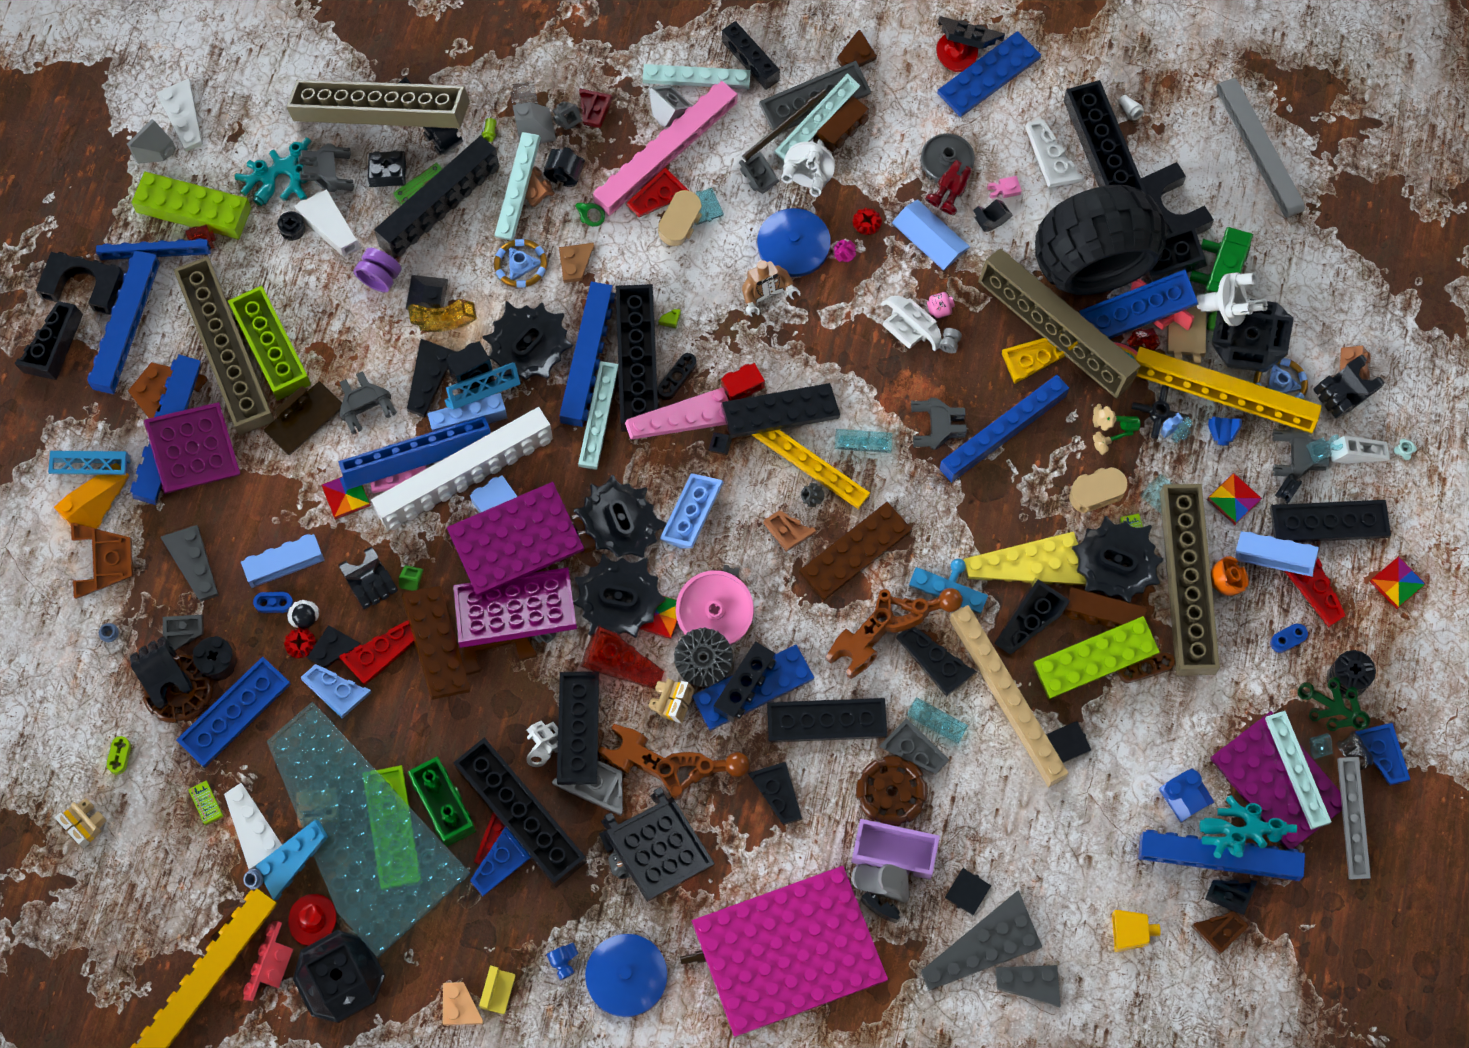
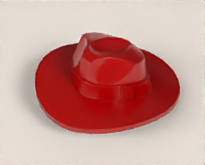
M945 34L937 43L936 54L940 62L947 69L954 72H962L976 62L978 48L950 41L946 38Z
M308 894L299 898L293 904L288 919L289 929L293 938L298 943L309 946L331 934L334 930L337 916L334 904L329 898L320 894Z

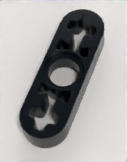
M683 354L659 384L658 394L661 399H672L696 368V357L693 354ZM691 360V364L688 363L684 371L685 361ZM677 372L683 375L682 379L678 381L672 378V375ZM670 386V393L666 392L664 394L663 388L667 389Z

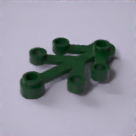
M1332 677L1328 681V688L1332 691L1334 700L1316 691L1311 683L1304 682L1299 686L1297 693L1301 699L1309 700L1313 698L1329 707L1323 710L1312 708L1309 712L1310 720L1318 721L1321 718L1342 714L1347 718L1342 720L1330 718L1327 721L1326 726L1328 730L1336 731L1338 728L1348 726L1362 730L1369 726L1370 716L1361 710L1357 698L1359 692L1355 687H1349L1345 694L1352 706V710L1345 706L1339 688L1341 681L1337 677ZM1331 682H1336L1338 685L1333 686ZM1307 687L1310 691L1306 692L1303 688ZM1349 692H1354L1355 696L1349 695ZM1315 712L1319 716L1315 717L1312 715V713ZM1357 717L1363 718L1364 721H1359ZM1334 722L1336 726L1333 727L1330 725V723Z

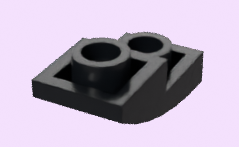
M868 891L861 896L863 904L876 915L893 923L899 922L900 911L894 904L890 905L886 902L880 906L881 902L875 894L870 895Z

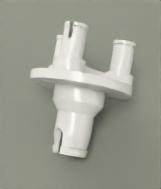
M813 139L809 142L797 143L788 150L785 156L781 180L784 183H791L793 180L799 185L811 187L810 194L818 197V195H821L822 188L825 187L834 174V158L821 140H818L817 143H814Z
M1255 272L1226 274L1221 279L1217 292L1197 296L1199 304L1197 309H1201V312L1220 311L1224 321L1230 326L1240 325L1244 321L1246 314H1252L1254 311H1266L1267 307L1263 306H1268L1266 299H1247L1244 285L1256 284L1257 275Z

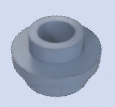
M106 623L99 629L100 639L107 643L113 642L119 635L118 628L112 623ZM108 631H112L110 636H106Z
M250 869L244 875V884L250 889L260 888L263 883V874L258 869Z

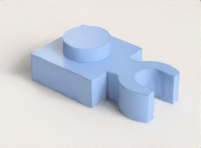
M1179 412L1175 417L1168 418L1163 423L1160 433L1164 438L1181 428L1183 418Z

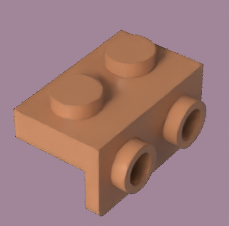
M537 166L533 167L525 196L531 206L534 207L547 195L553 196L555 194L551 189V183L543 178V173Z
M1363 345L1341 348L1340 371L1350 361L1360 355H1364L1367 361L1365 366L1360 369L1359 376L1361 379L1369 380L1370 371L1368 363L1371 362L1370 352H1367Z

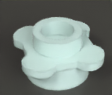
M1401 439L1399 441L1400 444L1394 448V453L1401 455L1404 460H1410L1411 454L1416 452L1417 448L1411 441Z

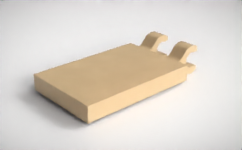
M1196 305L1186 309V311L1194 316L1191 329L1186 330L1175 321L1168 325L1167 354H1173L1174 358L1182 360V355L1191 356V363L1199 366L1201 364V356L1204 357L1206 354V312H1201V309H1197Z

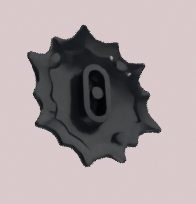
M506 301L504 315L501 319L493 322L494 332L482 337L492 348L489 358L500 367L514 362L518 376L525 380L537 375L549 379L551 368L561 361V354L573 347V344L566 339L567 330L562 326L564 313H550L545 309L544 303H540L533 309L528 305L522 308H515ZM511 369L506 370L503 377L512 375Z
M611 475L602 486L591 484L590 497H585L582 508H574L573 511L583 521L585 533L595 540L596 550L607 549L617 557L634 555L643 558L645 549L657 542L655 537L656 531L667 524L654 515V505L646 501L647 487L634 489L629 483L622 485L616 480L614 475Z
M1104 516L1103 522L1098 529L1087 528L1082 543L1072 546V550L1078 558L1077 572L1084 576L1086 580L1085 591L1103 592L1108 597L1120 596L1127 603H1130L1133 596L1144 593L1147 586L1159 585L1157 567L1164 559L1155 555L1154 550L1156 546L1149 540L1152 525L1135 528L1127 521L1116 525L1108 516Z
M603 553L600 563L595 567H590L589 573L586 576L575 577L579 588V597L573 603L582 608V617L590 623L589 636L597 633H609L617 637L622 633H627L636 638L642 625L654 622L655 611L659 605L666 601V598L658 591V577L652 576L648 572V558L632 563L621 558L615 562ZM612 596L613 600L607 599V597Z

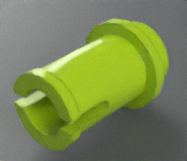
M493 118L485 120V127L482 132V137L488 142H492L496 138L495 127L497 121Z

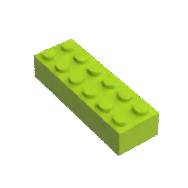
M146 171L143 173L131 202L136 213L238 240L252 209L248 198Z
M261 285L228 300L276 400L278 401L293 394L301 386L304 388L310 386V380L263 286Z
M1142 616L1039 659L1033 663V666L1049 700L1155 656L1160 652L1146 620Z

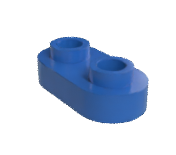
M261 592L254 597L253 605L261 613H285L292 607L293 599L286 592ZM286 601L287 604L285 606H281V602ZM262 602H267L266 606H261Z
M1293 624L1277 632L1271 638V648L1275 652L1283 653L1296 647L1306 640L1308 636L1307 628L1302 624ZM1299 630L1301 635H1297L1295 631ZM1279 639H1283L1285 643L1281 644Z

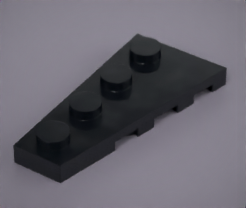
M916 627L902 631L896 637L946 697L977 673L975 669L968 667L961 659L950 654L947 649L939 646Z

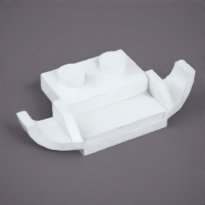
M890 296L881 303L882 306L889 305L893 308L892 315L883 322V326L910 349L920 340L926 341L928 339L934 351L939 348L942 338L940 329L936 324L937 321L911 298Z

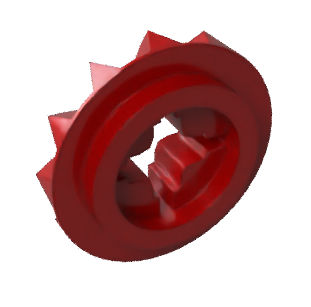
M865 207L862 210L859 209L853 216V226L861 234H874L881 227L882 219L874 208L867 209ZM864 217L867 219L871 218L870 223H864Z
M300 627L291 630L286 635L284 642L287 653L294 658L307 657L316 645L313 633L308 629ZM299 636L301 637L302 641H306L305 643L301 644L300 650L298 648V645L294 644L298 641Z

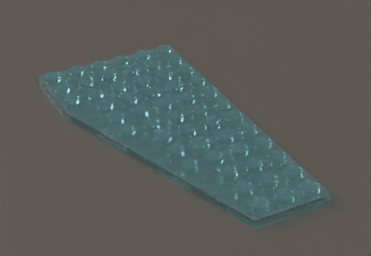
M313 702L267 740L302 828L304 829L314 820H319L328 836L314 854V858L337 913L379 958L468 877L470 872Z

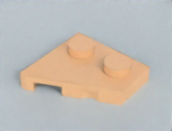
M464 982L443 983V1025L483 1024V1019Z

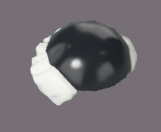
M307 600L294 602L287 614L288 621L293 627L309 628L318 619L319 608L315 603Z

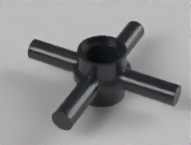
M1162 385L1159 401L1155 402L1152 406L1133 402L1131 407L1134 410L1150 413V418L1154 422L1151 438L1158 439L1161 423L1168 418L1175 417L1178 413L1171 411L1169 404L1166 402L1169 386ZM1156 410H1162L1164 414H1159ZM1179 413L1183 418L1182 421L1187 422L1189 415Z

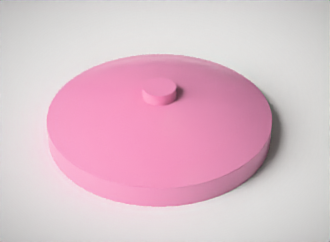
M706 571L694 576L683 586L676 601L677 621L685 635L692 629L706 627L724 635L729 644L732 645L747 633L753 620L754 605L748 588L736 576L724 571Z

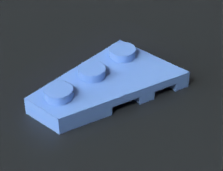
M317 664L301 676V680L341 718L345 717L371 694L370 689L362 688L351 680H345L337 676L336 673Z

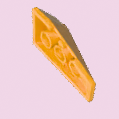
M117 463L110 466L113 470H121V466ZM127 472L126 475H97L69 493L54 506V509L70 526L71 523H77L98 529L103 522L104 515L107 511L109 512L113 500L119 495L130 475Z

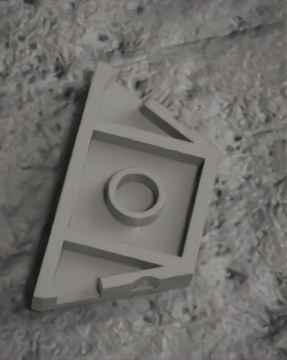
M598 761V784L557 785V778L552 782V785L617 815L622 816L623 814L622 771Z

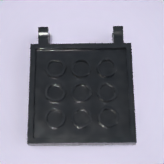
M661 787L655 789L654 793L650 795L657 805L619 825L612 812L605 815V819L601 821L603 826L609 829L605 832L606 837L647 902L713 867L715 864L674 798L667 799Z

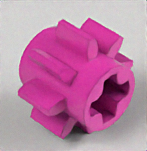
M840 240L834 246V257L839 262L842 260L844 262L851 261L856 256V245L851 240L848 242Z

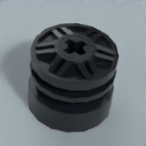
M1351 650L1342 653L1327 671L1326 679L1328 683L1330 678L1337 677L1341 681L1339 688L1342 697L1347 699L1345 694L1349 687H1355L1359 692L1358 696L1363 694L1375 679L1376 669L1374 662L1368 655L1361 651ZM1331 682L1333 686L1338 685L1336 682ZM1349 692V695L1355 696V693Z

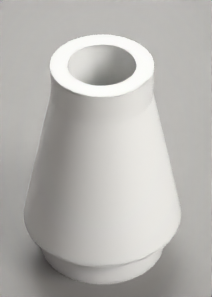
M1127 95L1120 97L1118 102L1129 119L1137 120L1143 115L1144 110L1141 104Z

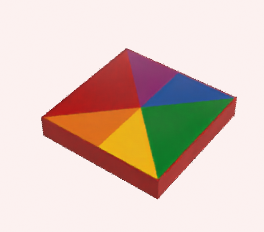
M1234 473L1207 498L1234 525L1262 499Z
M343 476L321 485L335 520L371 506L363 485L347 490Z
M1399 556L1370 580V583L1396 609L1401 607L1426 585Z
M663 596L666 598V601L657 607L654 614V622L644 624L640 629L672 639L678 622L676 617L677 600Z

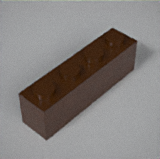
M1071 587L1067 598L1070 602L1065 608L1063 615H1067L1072 620H1085L1091 625L1100 624L1111 630L1142 616L1145 618L1147 608Z

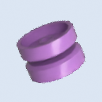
M367 248L361 257L362 261H359L353 270L354 275L370 288L383 293L388 292L394 283L393 279H396L402 270L401 265L387 253L376 248Z

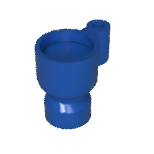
M574 942L546 954L550 965L558 970L557 975L560 980L575 973L572 966L568 964L571 959L579 954Z

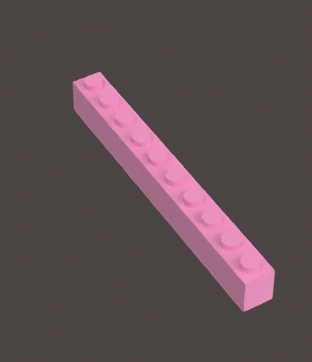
M723 81L713 85L710 91L705 96H701L694 106L688 107L680 118H676L668 129L662 130L659 136L654 141H650L643 151L637 152L629 163H625L620 168L618 173L611 175L603 186H599L593 194L594 203L602 207L608 216L613 214L736 105L737 93Z

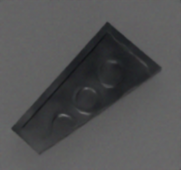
M424 339L420 340L407 405L408 412L425 418L448 371L446 358L452 352H455L454 350Z

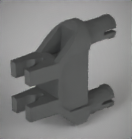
M327 143L317 151L302 150L301 156L298 157L299 164L310 166L302 167L300 180L314 181L324 190L327 189L328 192H335L337 190L353 191V179H339L336 177L334 159H350L351 152L349 151L351 149L335 147L332 143Z
M363 371L356 374L361 387L353 391L346 379L339 382L345 394L340 409V418L346 421L352 434L357 433L354 426H356L358 432L363 429L356 415L380 405L386 418L391 417L389 410L393 416L397 413L390 401V392L380 386L369 383Z
M930 397L928 401L911 400V413L928 412L931 425L930 435H913V448L930 447L932 450H937L950 438L966 437V425H951V421L964 420L966 415L965 408H950L935 397Z
M1297 428L1290 430L1273 429L1272 436L1274 437H1272V441H1286L1291 444V465L1274 464L1273 476L1288 477L1291 474L1295 480H1298L1309 470L1326 471V467L1329 466V458L1314 457V453L1325 454L1326 449L1329 448L1328 441L1313 440L1307 433Z

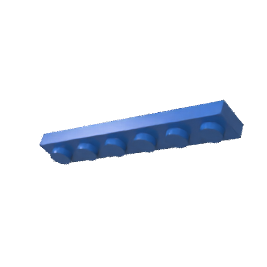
M201 238L188 241L179 239L170 242L161 240L152 243L142 241L134 244L124 242L112 245L106 243L96 246V253L100 260L130 259L135 250L155 254L157 257L211 254L208 240Z

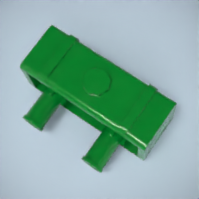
M1226 227L1222 242L1220 243L1203 238L1202 250L1214 253L1217 257L1211 274L1209 273L1208 275L1192 270L1190 281L1205 285L1206 290L1204 294L1217 292L1224 275L1237 272L1242 273L1250 251L1253 234Z
M438 756L408 771L413 787L417 794H419L445 847H449L476 832L472 819L461 801L463 799L458 789L453 786L448 772Z

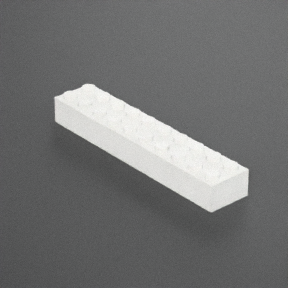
M537 407L371 499L374 509L385 529L389 531L399 528L403 522L415 519L419 513L433 509L437 503L449 500L455 493L465 491L468 486L483 481L491 473H498L507 464L512 465L518 458L530 455L540 446L548 445L553 439L550 423L541 409Z

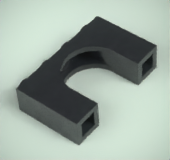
M1177 162L1141 178L1147 194L1153 198L1161 209L1167 225V235L1192 226L1195 227L1198 235L1211 229L1214 222L1205 206L1187 214H1175L1167 210L1162 203L1161 197L1165 193L1184 184L1186 175Z
M51 252L36 288L40 298L58 302L69 279L79 274H88L96 279L95 287L88 302L93 311L111 315L118 290L121 289L124 273L122 269L115 264L106 265L98 260L89 261L80 256L72 257L63 252Z

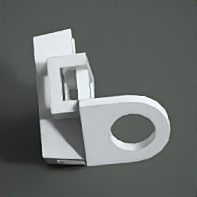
M539 721L527 729L529 733L527 739H533L536 743L527 756V763L530 766H543L551 757L553 750L555 753L558 752V727L554 722L545 725L542 721ZM540 757L542 760L540 762H533L531 758Z

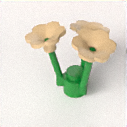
M1097 404V407L1094 408L1092 421L1095 428L1101 426L1102 430L1107 431L1117 421L1120 422L1121 429L1125 430L1124 433L1113 437H1105L1101 432H1096L1093 435L1095 448L1101 455L1108 452L1107 445L1111 444L1112 441L1125 436H1132L1133 431H1138L1140 428V420L1137 416H1115V412L1111 411L1109 406L1102 409L1101 404Z

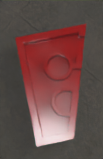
M664 168L634 195L626 205L638 217H642L669 205L675 193L688 189L670 171Z

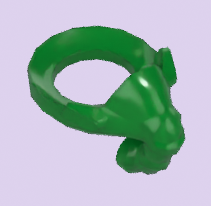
M583 202L576 203L575 207L580 214L582 223H586L591 227H597L604 222L605 212L602 207L591 202L586 204ZM590 209H597L601 213L599 221L592 222L588 219L587 213Z

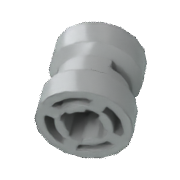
M946 328L939 348L947 353H956L958 349L957 343L961 340L962 333L953 328Z

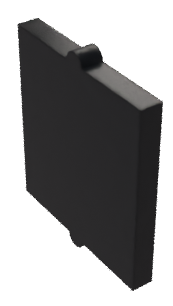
M1078 721L1046 734L1063 763L1091 751L1086 734L1083 733Z
M962 868L946 894L945 899L955 904L958 909L961 908L974 915L991 885L980 879L979 875H974Z

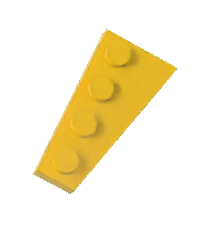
M1046 338L1002 350V356L1014 384L1065 357L1064 352L1059 351ZM1076 341L1073 345L1067 347L1068 350L1073 349L1078 342Z

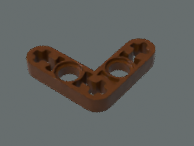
M1161 653L1128 666V671L1133 672L1131 678L1128 675H1124L1126 668L1117 672L1121 681L1133 683L1170 671L1174 666L1175 659L1170 653ZM1163 658L1166 661H1170L1168 666H1166L1165 664H1161L1158 666L1157 670L1156 664L1161 663ZM1142 664H1150L1152 671L1150 673L1144 672Z

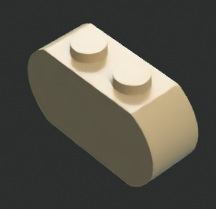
M688 190L675 193L660 220L658 235L667 245H681L685 242L686 238L690 239L692 236L694 223L698 224L703 215L701 213V201L695 193Z
M1112 467L1108 469L1100 468L1091 475L1083 474L1072 485L1069 494L1070 503L1077 511L1088 513L1121 501L1127 489V479L1120 470Z

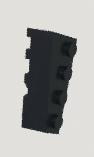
M58 301L44 320L45 324L34 334L36 336L30 345L27 344L23 350L24 354L14 364L25 374L57 380L83 313L75 304Z

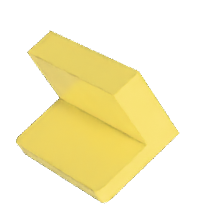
M490 965L479 1007L491 1012L505 1014L515 974L501 971L498 967Z

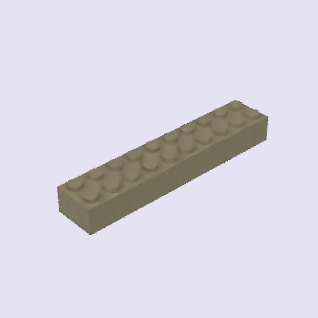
M297 79L286 108L292 120L300 122L461 128L470 99L465 87L456 85Z
M1001 248L986 259L978 280L983 287L1041 336L1046 338L1053 346H1056L1059 351H1063L1066 357L1116 399L1131 387L1141 366L1135 359L1131 358L1121 347L1113 343L1106 335L1095 328L1092 323L1088 322L1079 312L1070 307L1063 299L1058 297L1050 288L1046 287L1037 277L1033 276L1024 266L1015 261ZM1076 341L1078 342V344L1073 349L1068 350L1067 347H1070Z
M209 256L173 269L238 434L242 435L272 423L274 418Z
M1202 484L1163 485L1160 491L1176 676L1216 675L1220 669Z

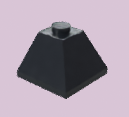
M412 275L406 310L442 314L448 279Z

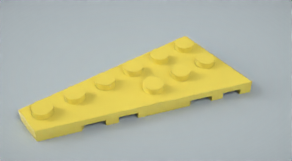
M1074 532L963 559L966 564L965 570L968 579H996L1008 582L1022 581L1024 583H1032L1037 578L1045 584L1059 583L1073 586V584L1086 586L1084 576L1077 572L1078 558L1072 550V546L1078 545Z

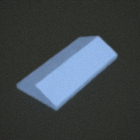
M919 200L907 205L892 222L899 231L943 271L970 248L966 242Z
M691 473L660 540L680 549L693 548L724 483L723 480Z

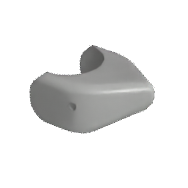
M858 864L853 869L851 880L855 888L899 902H908L910 891L908 874L905 869L892 864H885L881 868Z

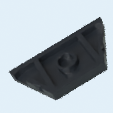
M939 16L938 25H942V31L950 41L984 49L987 46L994 45L996 40L1001 42L1004 40L1005 33L987 29L983 25H972L964 20L957 21Z

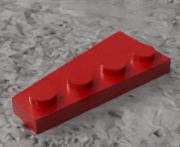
M1317 558L1313 577L1284 571L1328 628L1346 616L1336 593L1333 592L1330 586L1331 582L1328 576L1326 577L1320 559Z
M409 620L388 630L387 633L381 636L378 635L372 638L368 643L359 645L346 654L343 653L339 658L364 685L368 684L415 643Z

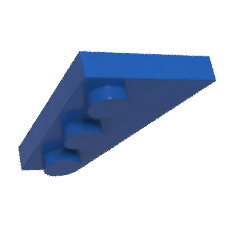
M1393 723L1353 732L1354 737L1390 786L1410 781Z
M505 827L470 882L483 897L530 860L531 857Z

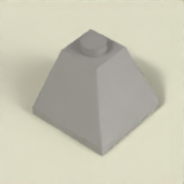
M671 85L656 86L649 89L652 115L663 127L671 126L672 122L676 118H680L688 107L693 106Z
M532 102L513 105L519 141L522 132L539 135L541 137L540 144L556 141L550 108Z
M153 119L127 143L135 162L138 164L164 161L176 149L172 139Z

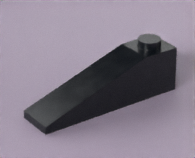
M1035 578L994 644L1011 655L1033 636L1045 629L1046 626L1058 619L1070 600Z

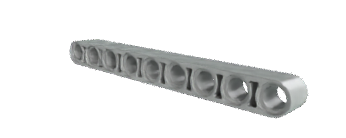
M1232 78L1218 83L1216 86L1217 93L1281 212L1286 218L1304 212V202L1236 78Z

